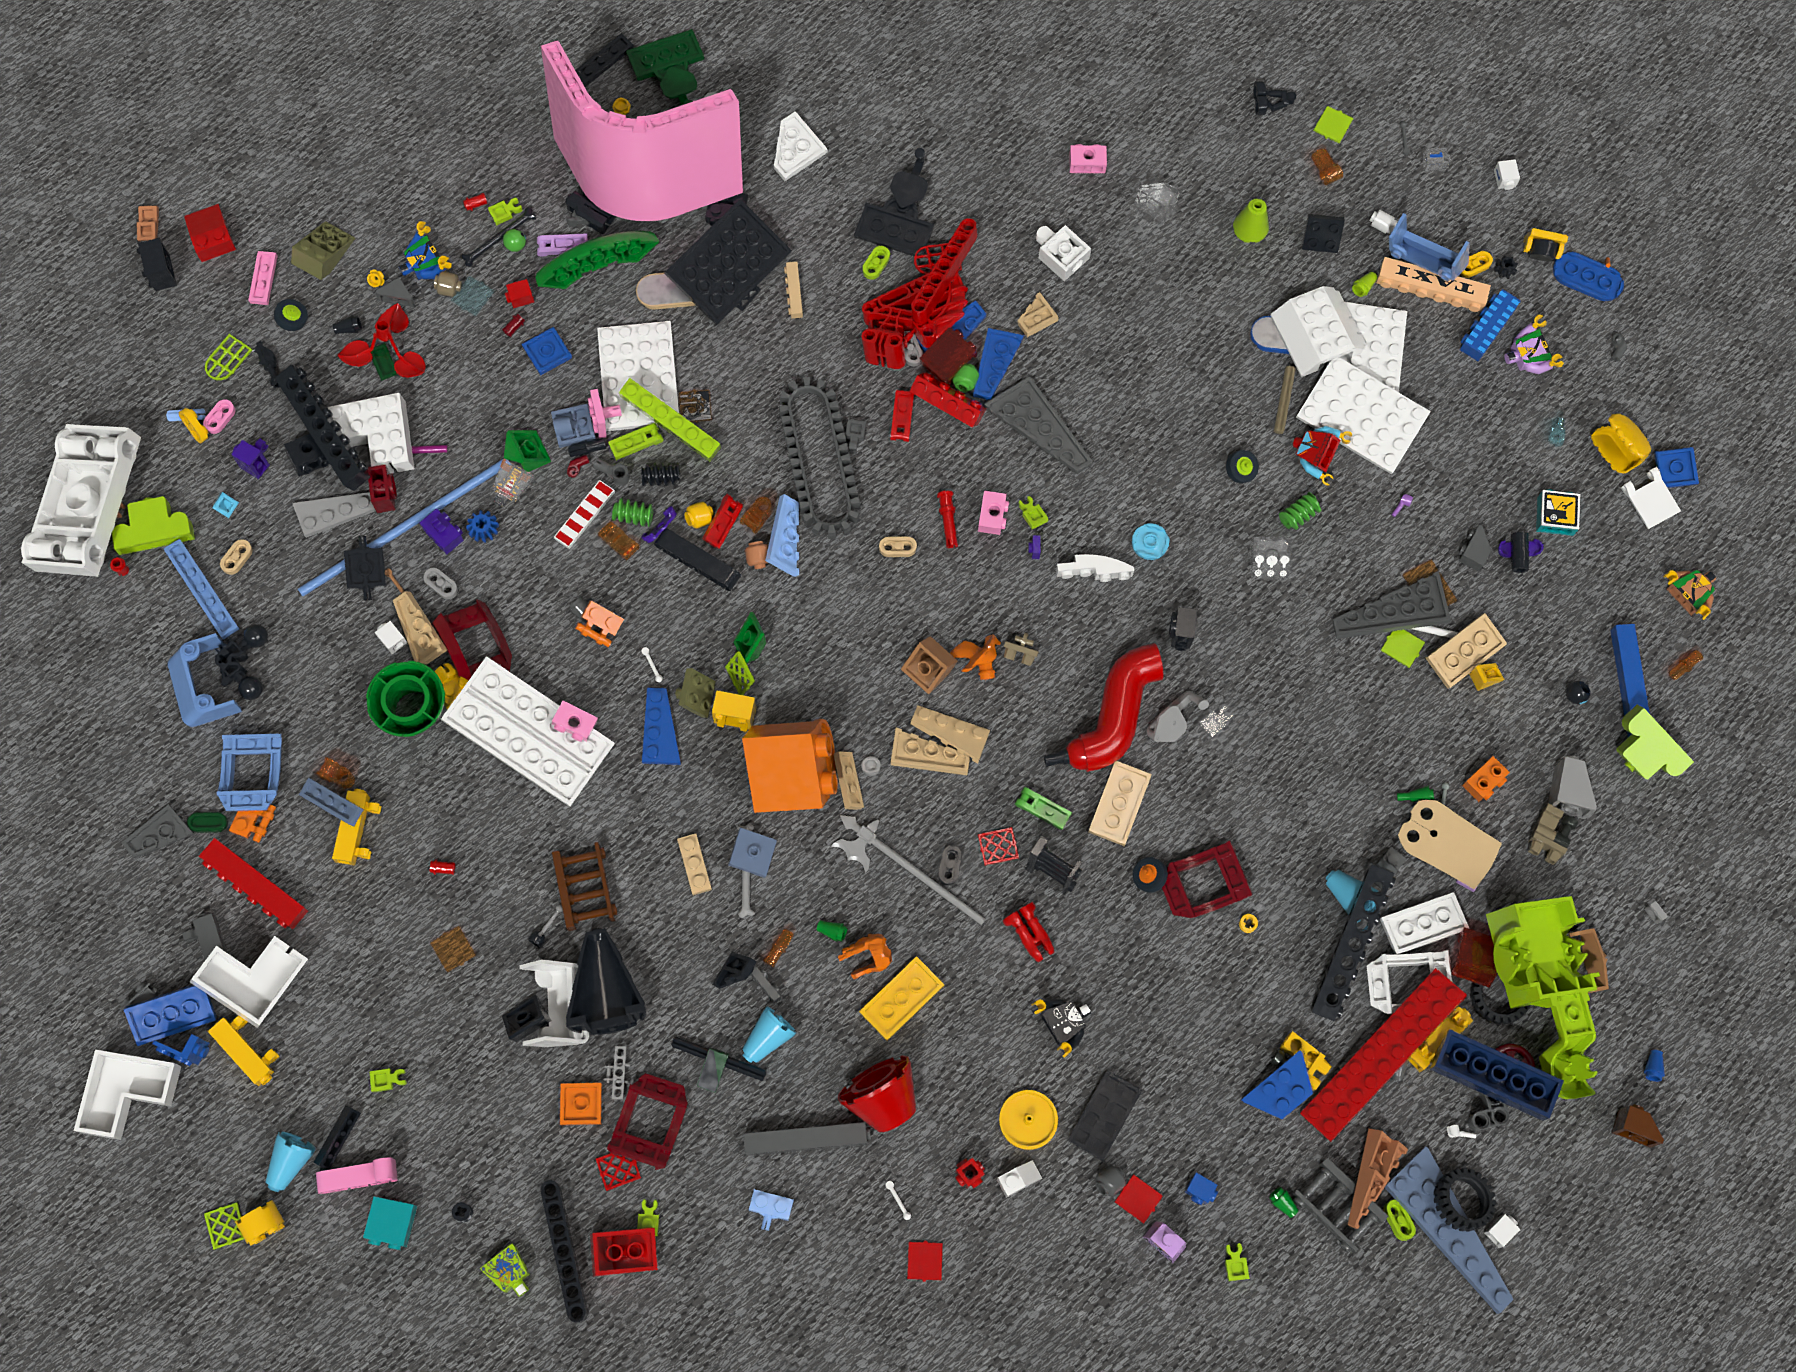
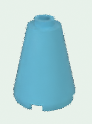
M1333 870L1326 877V885L1349 915L1362 882L1340 870ZM1371 887L1373 892H1379L1377 889ZM1371 900L1366 901L1364 909L1367 911L1372 910L1375 903Z
M766 1006L742 1048L744 1052L743 1057L750 1063L753 1061L759 1062L796 1034L795 1029L781 1015H774L775 1011L769 1006Z
M278 1132L265 1181L268 1184L267 1187L275 1192L285 1190L314 1154L316 1148L313 1144L307 1141L305 1145L301 1141L302 1138L288 1132H281L280 1134Z

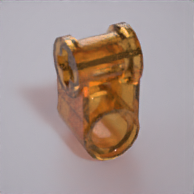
M759 497L750 509L744 513L740 519V524H745L752 529L754 534H757L772 514L773 509L770 499ZM761 505L768 506L766 510L759 509Z
M328 757L324 758V764L315 773L327 782H332L344 789L351 788L355 783L354 775L347 768ZM344 775H348V778L341 782V778Z

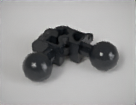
M259 624L248 626L244 631V639L237 644L228 636L230 642L226 644L222 641V649L220 651L214 648L218 653L215 656V663L220 667V673L222 674L221 685L227 687L231 682H237L240 696L247 700L259 698L263 690L261 681L257 677L247 676L246 673L248 671L239 663L245 662L249 658L246 652L251 647L260 648L268 641L266 628Z

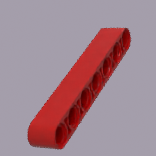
M970 218L962 220L914 298L911 308L915 322L924 323L929 319L976 241L977 226L975 220Z

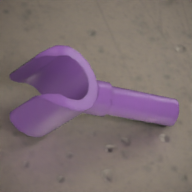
M1407 494L1403 495L1391 515L1395 517L1403 505L1409 507L1413 497Z

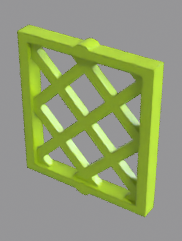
M736 652L725 668L738 694L744 695L755 680L741 652Z
M238 1202L225 1207H219V1209L204 1214L213 1250L244 1240L241 1232L237 1230V1225L234 1228L228 1226L231 1219L237 1221L241 1218ZM227 1208H234L231 1214L224 1212ZM235 1211H237L238 1218L233 1216ZM220 1212L217 1219L210 1217L211 1214ZM222 1214L229 1217L225 1224L219 1221ZM209 1219L215 1222L212 1228L210 1226ZM217 1223L224 1226L220 1233L214 1231ZM226 1228L232 1231L229 1238L223 1235ZM213 1233L218 1235L216 1241H214ZM235 1233L241 1235L239 1239L232 1240ZM220 1238L227 1240L226 1243L218 1245Z

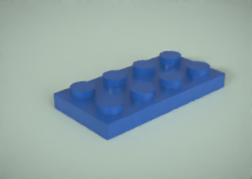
M195 985L163 994L123 1009L137 1046L217 1019L209 995Z

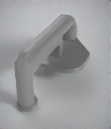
M1192 691L1184 692L1150 722L1146 730L1148 737L1156 742H1175L1187 729V723L1181 710L1191 701L1196 703L1199 709L1204 710L1208 708L1209 702Z

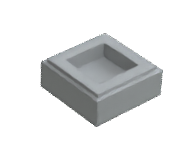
M1656 901L1644 909L1655 924L1668 917Z

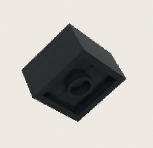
M156 238L138 243L139 248L136 250L141 255L144 268L142 276L147 277L150 288L153 287L155 291L177 286L170 254L161 239Z

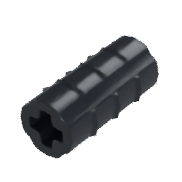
M1515 532L1511 535L1512 571L1515 573H1525L1529 570V534L1526 532Z

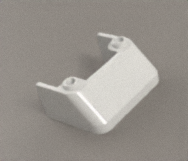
M538 960L520 965L522 970L535 971L537 984L540 987L547 988L548 1015L552 1020L549 1022V1027H542L538 1031V1038L523 1041V1046L555 1047L586 1043L589 1039L588 1031L582 1030L580 1034L566 1027V1015L578 965L576 963Z

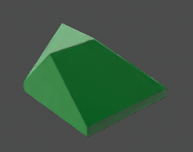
M536 430L507 431L504 459L520 463L524 473H528L551 462Z
M750 612L733 641L737 651L741 652L746 664L756 660L766 645L765 634L754 612Z

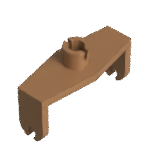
M1595 928L1568 933L1569 937L1581 935V941L1585 943L1582 945V952L1588 954L1584 960L1588 974L1597 972L1600 974L1599 977L1594 978L1597 990L1592 992L1609 989L1606 967L1607 958H1605L1606 954L1602 950Z

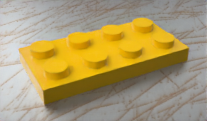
M916 956L859 1013L888 1041L944 987V984Z

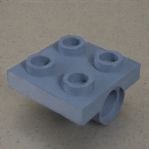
M587 404L551 412L559 448L584 443L585 440L587 442L596 440Z

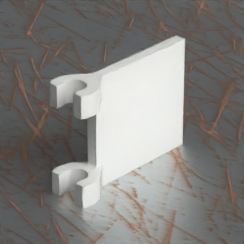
M1657 467L1646 473L1652 481L1651 483L1636 491L1631 481L1621 487L1648 529L1681 512L1663 482Z

